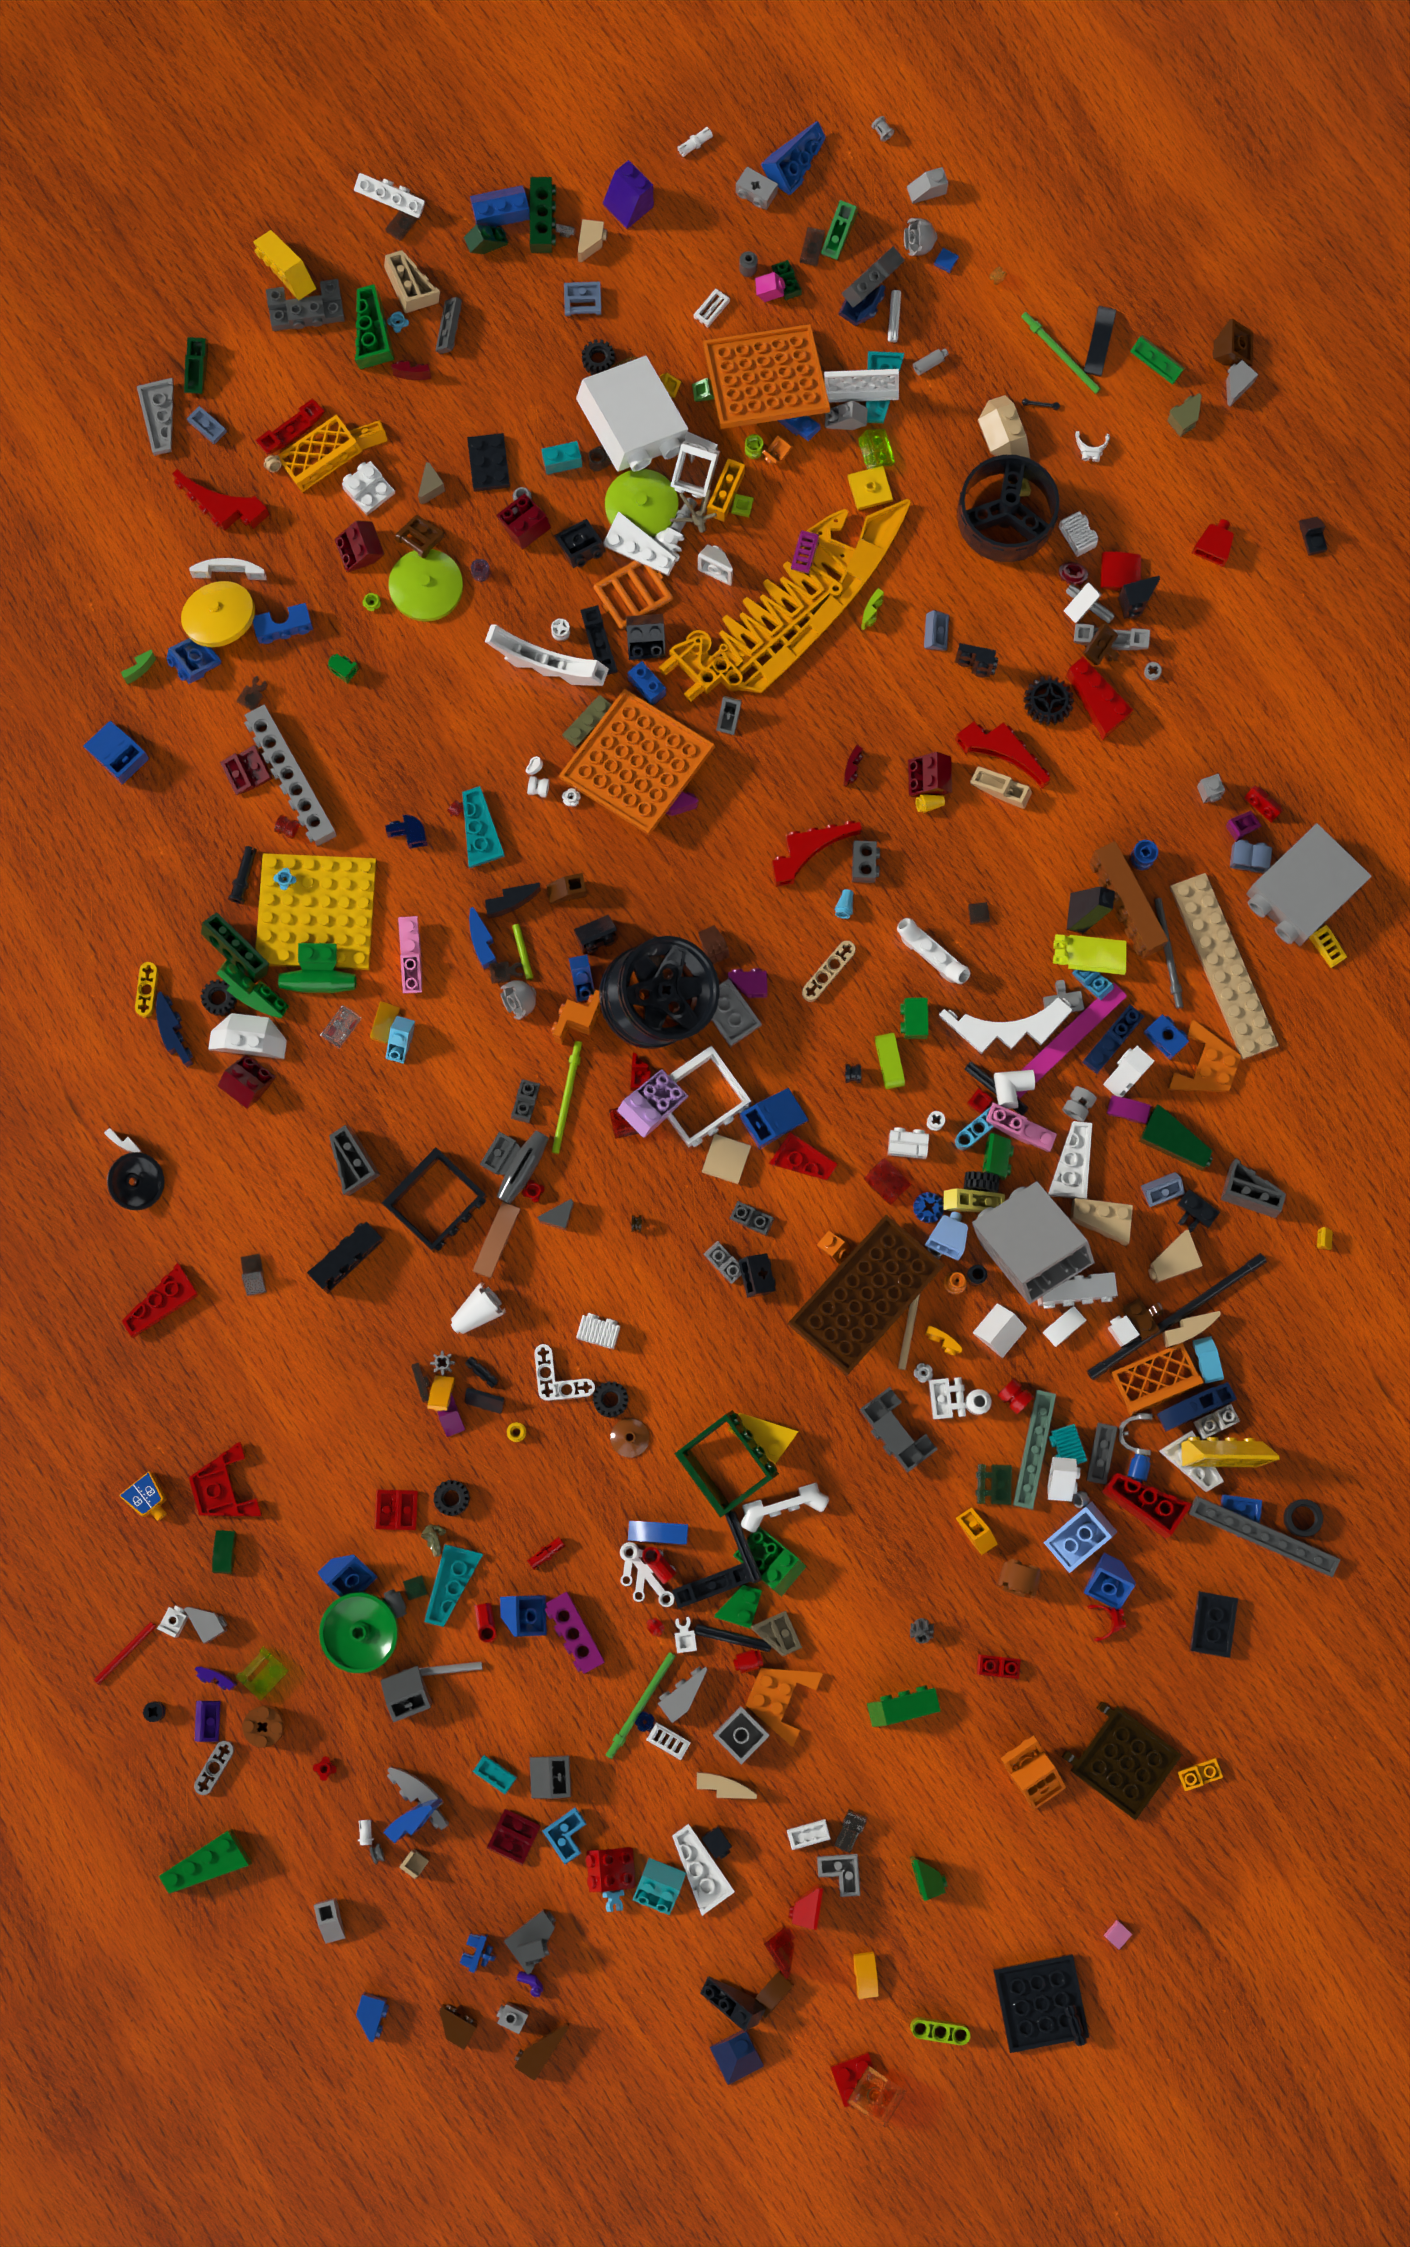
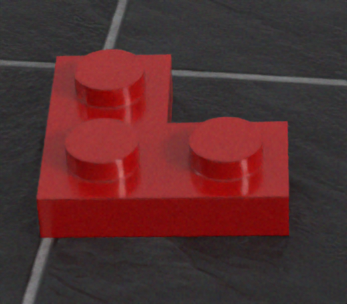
M868 2052L830 2066L844 2107L863 2101L857 2080L875 2073Z

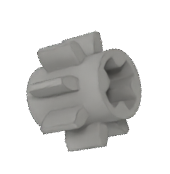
M441 1351V1355H433L436 1359L435 1362H430V1364L436 1366L434 1369L435 1373L440 1370L442 1376H444L445 1371L452 1372L450 1366L454 1365L455 1362L449 1360L452 1357L451 1354H448L446 1357L444 1351ZM440 1359H442L443 1361H444L445 1359H447L446 1362H445V1363L447 1364L446 1367L441 1366V1367L439 1368V1366H440L439 1360H440Z

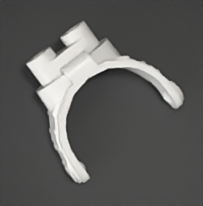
M1076 431L1075 438L1081 450L1082 460L1089 461V459H1093V462H1099L1100 456H1102L1103 450L1108 444L1110 435L1106 434V441L1103 445L1090 447L1080 440L1079 431Z

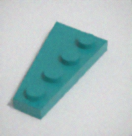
M868 351L867 370L899 369L900 371L905 353ZM891 400L866 401V408H868L867 423L884 424Z
M481 787L462 792L469 869L505 857Z
M444 1545L424 1622L444 1627L483 1554Z

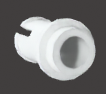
M359 1820L360 1839L358 1841H360V1845H372V1840H374L371 1833L372 1821Z

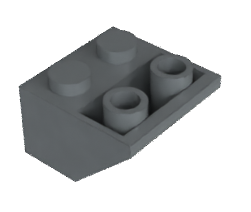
M418 1665L381 1680L385 1702L393 1722L431 1708L432 1700Z
M570 1755L530 1757L531 1798L551 1799L572 1796Z

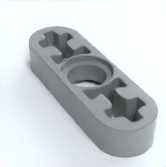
M230 1741L219 1742L195 1781L194 1789L198 1794L206 1795L213 1790L234 1754L235 1748ZM228 1745V1750L230 1751V1753H226L223 1755L222 1759L225 1760L224 1763L220 1759L214 1758L215 1755H217L218 1757L221 1755V1746L224 1747ZM212 1762H217L220 1765V1770L216 1774L211 1773L209 1770V1765ZM204 1773L215 1779L214 1781L209 1779L207 1783L209 1789L202 1791L199 1783L206 1780L207 1776H204Z

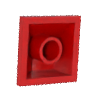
M821 1884L815 1885L796 1899L794 1906H790L788 1918H792V1924L817 1930L823 1894Z

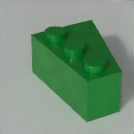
M927 1685L916 1687L915 1692L910 1693V1690L898 1692V1696L892 1697V1694L881 1696L878 1701L867 1703L872 1727L887 1726L941 1712L936 1689L928 1688Z

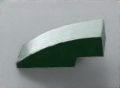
M187 337L184 393L203 394L208 357V340L206 338Z

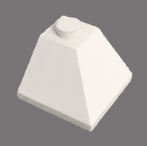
M707 545L698 555V570L731 586L733 568L727 556L718 546L712 547Z

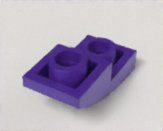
M197 1666L194 1669L198 1672L196 1676L204 1683H212L217 1679V1685L223 1690H233L237 1685L234 1680L217 1670L203 1666Z

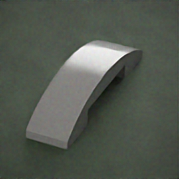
M1075 624L1074 643L1088 646L1099 628H1094V625ZM1132 628L1131 631L1114 630L1118 637L1112 644V649H1148L1150 630Z

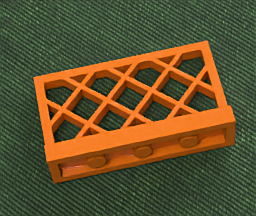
M1183 1342L1111 1372L1128 1408L1127 1411L1130 1417L1199 1389L1204 1383L1201 1376L1198 1375ZM1180 1349L1183 1354L1182 1362L1172 1359V1352ZM1162 1358L1167 1360L1164 1370L1153 1366L1155 1359ZM1169 1361L1180 1365L1177 1375L1166 1371ZM1143 1365L1149 1368L1146 1377L1135 1373L1138 1366ZM1182 1366L1190 1369L1193 1376L1189 1378L1179 1376ZM1151 1369L1162 1373L1159 1382L1148 1378ZM1124 1372L1132 1376L1129 1383L1126 1384L1119 1380L1118 1375ZM1164 1374L1175 1378L1172 1385L1168 1386L1161 1383ZM1133 1376L1145 1380L1142 1389L1130 1385ZM1146 1381L1158 1385L1155 1392L1149 1393L1143 1390ZM1128 1389L1139 1392L1138 1399L1130 1402L1127 1396Z

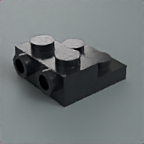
M587 519L554 535L566 559L573 568L577 566L583 567L588 560L592 558L598 559L606 552L602 540Z
M959 643L955 663L962 667L973 666L971 673L977 677L985 678L986 676L990 677V674H995L998 657H995L996 650Z

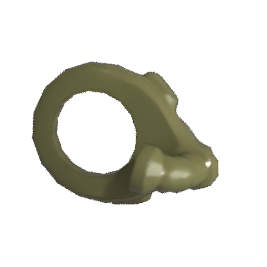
M430 1524L422 1532L421 1537L428 1541L427 1546L431 1548L434 1557H438L441 1553L438 1535H444L446 1530L439 1525Z

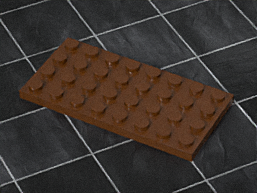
M885 1215L788 1322V1325L844 1375L848 1376L945 1265L888 1215Z

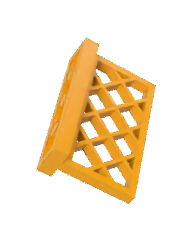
M336 414L278 456L288 474L303 493L362 452V450ZM338 422V431H330V427ZM319 434H324L323 442L315 441V437ZM328 435L336 436L335 443L327 442ZM341 436L349 438L344 444H339ZM304 444L309 445L308 452H299L301 446ZM313 445L321 446L320 454L312 453ZM325 447H334L331 453L324 454ZM288 455H294L292 463L285 462L283 459ZM298 456H306L305 464L297 463ZM310 457L318 458V462L309 465ZM295 467L303 468V472L295 477Z

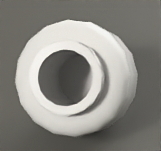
M976 1389L967 1395L965 1404L970 1413L982 1415L990 1409L992 1399L985 1390Z

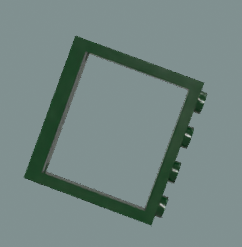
M733 1410L726 1413L674 1453L720 1518L779 1475L775 1464L769 1461L764 1449L755 1442L751 1431L745 1428L740 1416L734 1413ZM726 1422L766 1475V1477L730 1504L691 1451L693 1447Z

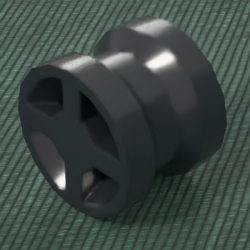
M845 1064V1083H850L851 1081L861 1083V1064H856L855 1066Z
M157 1701L148 1703L143 1709L144 1718L149 1722L160 1721L166 1713L165 1706Z

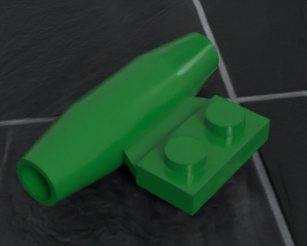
M298 943V962L302 970L279 973L278 977L280 989L302 993L344 992L356 990L357 984L356 974L333 970L337 964V944Z

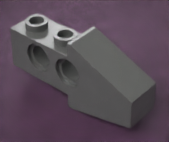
M893 246L841 294L852 307H855L905 261L904 258Z

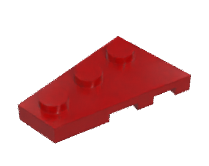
M791 1132L769 1162L770 1165L824 1180L829 1179L838 1165Z

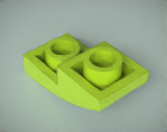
M879 588L874 592L865 608L861 625L863 630L867 626L871 627L877 620L876 609L884 601V592Z

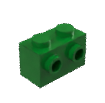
M904 998L903 1003H900V1015L904 1017V1022L900 1023V1033L904 1034V1039H927L928 998Z

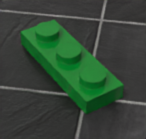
M1143 335L1139 337L1130 351L1172 385L1185 369Z

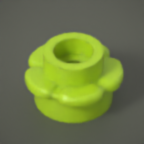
M368 593L364 597L363 606L369 611L378 609L381 606L380 597L377 594Z

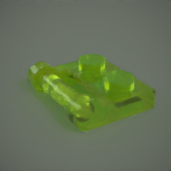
M264 1646L244 1671L236 1675V1678L260 1701L289 1672ZM266 1658L269 1663L252 1681H249L248 1677Z

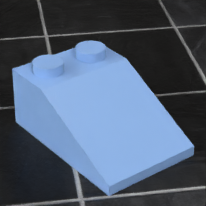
M1091 1501L1043 1543L1070 1573L1118 1531Z

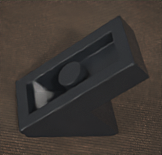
M1318 517L1299 520L1308 556L1326 552L1327 545L1323 535L1326 527L1325 524Z

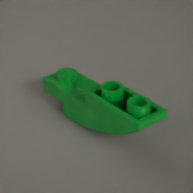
M228 959L216 973L229 984L227 991L255 1010L281 1018L289 1007L283 999L276 995L262 981L255 984Z

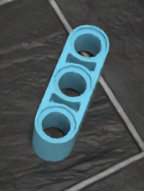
M990 1108L956 1136L955 1145L959 1150L969 1149L995 1128L986 1121ZM974 1125H981L984 1131L982 1133L976 1132ZM961 1136L967 1137L969 1144H961L959 1138Z

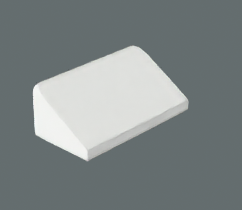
M1088 582L1065 608L1064 612L1075 623H1078L1102 594Z

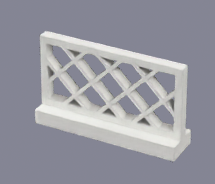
M899 369L824 372L825 388L829 402L899 400Z

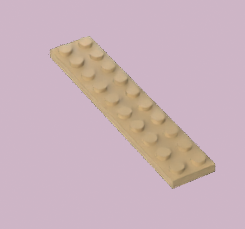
M1206 873L1171 885L1169 888L1237 1050L1241 1055V1059L1243 1060L1277 1047L1276 1038Z

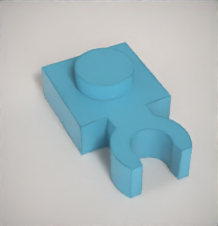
M624 1890L602 1892L603 1898H608L606 1903L607 1912H613L614 1904L616 1905V1911L623 1910V1903L619 1896H624Z

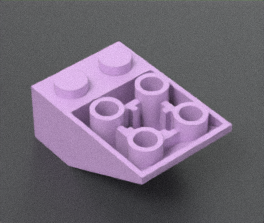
M661 1069L625 1098L617 1111L644 1138L658 1127L688 1095Z

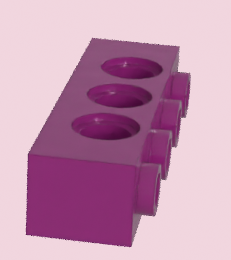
M568 1592L547 1602L545 1611L549 1619L554 1618L557 1624L554 1628L559 1637L563 1635L566 1643L563 1645L568 1654L573 1653L576 1659L573 1663L577 1671H582L585 1674L604 1663L605 1661ZM562 1610H566L570 1614V1618L566 1622H562L559 1619V1613ZM571 1628H576L579 1631V1637L575 1640L570 1639L568 1636V1631ZM582 1645L589 1649L586 1657L578 1655V1648Z

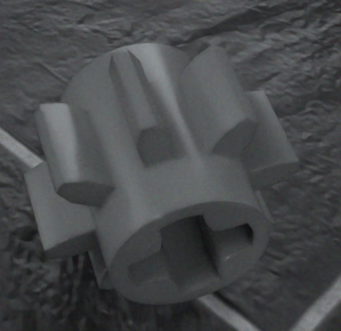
M920 1618L911 1623L910 1637H915L916 1642L923 1644L927 1643L930 1638H934V1624L929 1625L927 1619Z

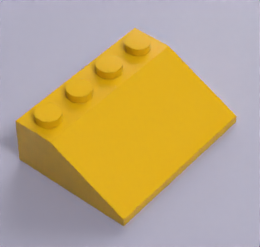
M1189 1437L1187 1441L1181 1443L1182 1466L1257 1468L1280 1459L1279 1455L1263 1441H1256L1255 1438H1244V1441H1237V1438H1225V1441H1219L1218 1437H1209L1206 1440H1200V1437Z

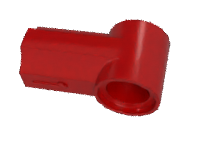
M647 1547L643 1550V1561L663 1584L677 1574L657 1548ZM649 1550H654L657 1556L654 1561L650 1562L646 1559V1553Z
M492 1603L475 1605L479 1639L485 1643H492L497 1638ZM490 1628L493 1631V1636L486 1640L483 1638V1631Z

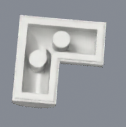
M1033 1070L994 1073L998 1105L1004 1108H1018L1016 1091L1035 1089Z

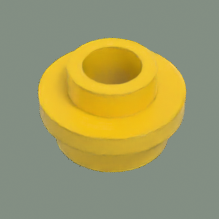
M512 1423L507 1428V1436L513 1442H520L526 1436V1428L521 1423ZM514 1429H519L520 1435L514 1436Z

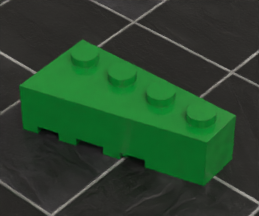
M375 284L358 288L355 362L361 370L393 361L395 358L380 293Z

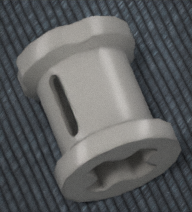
M884 116L877 118L871 125L872 129L878 132L880 140L883 142L894 134V129L889 127Z

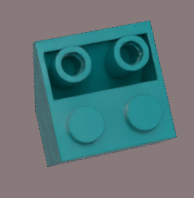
M649 1858L632 1900L670 1915L681 1890L686 1872Z

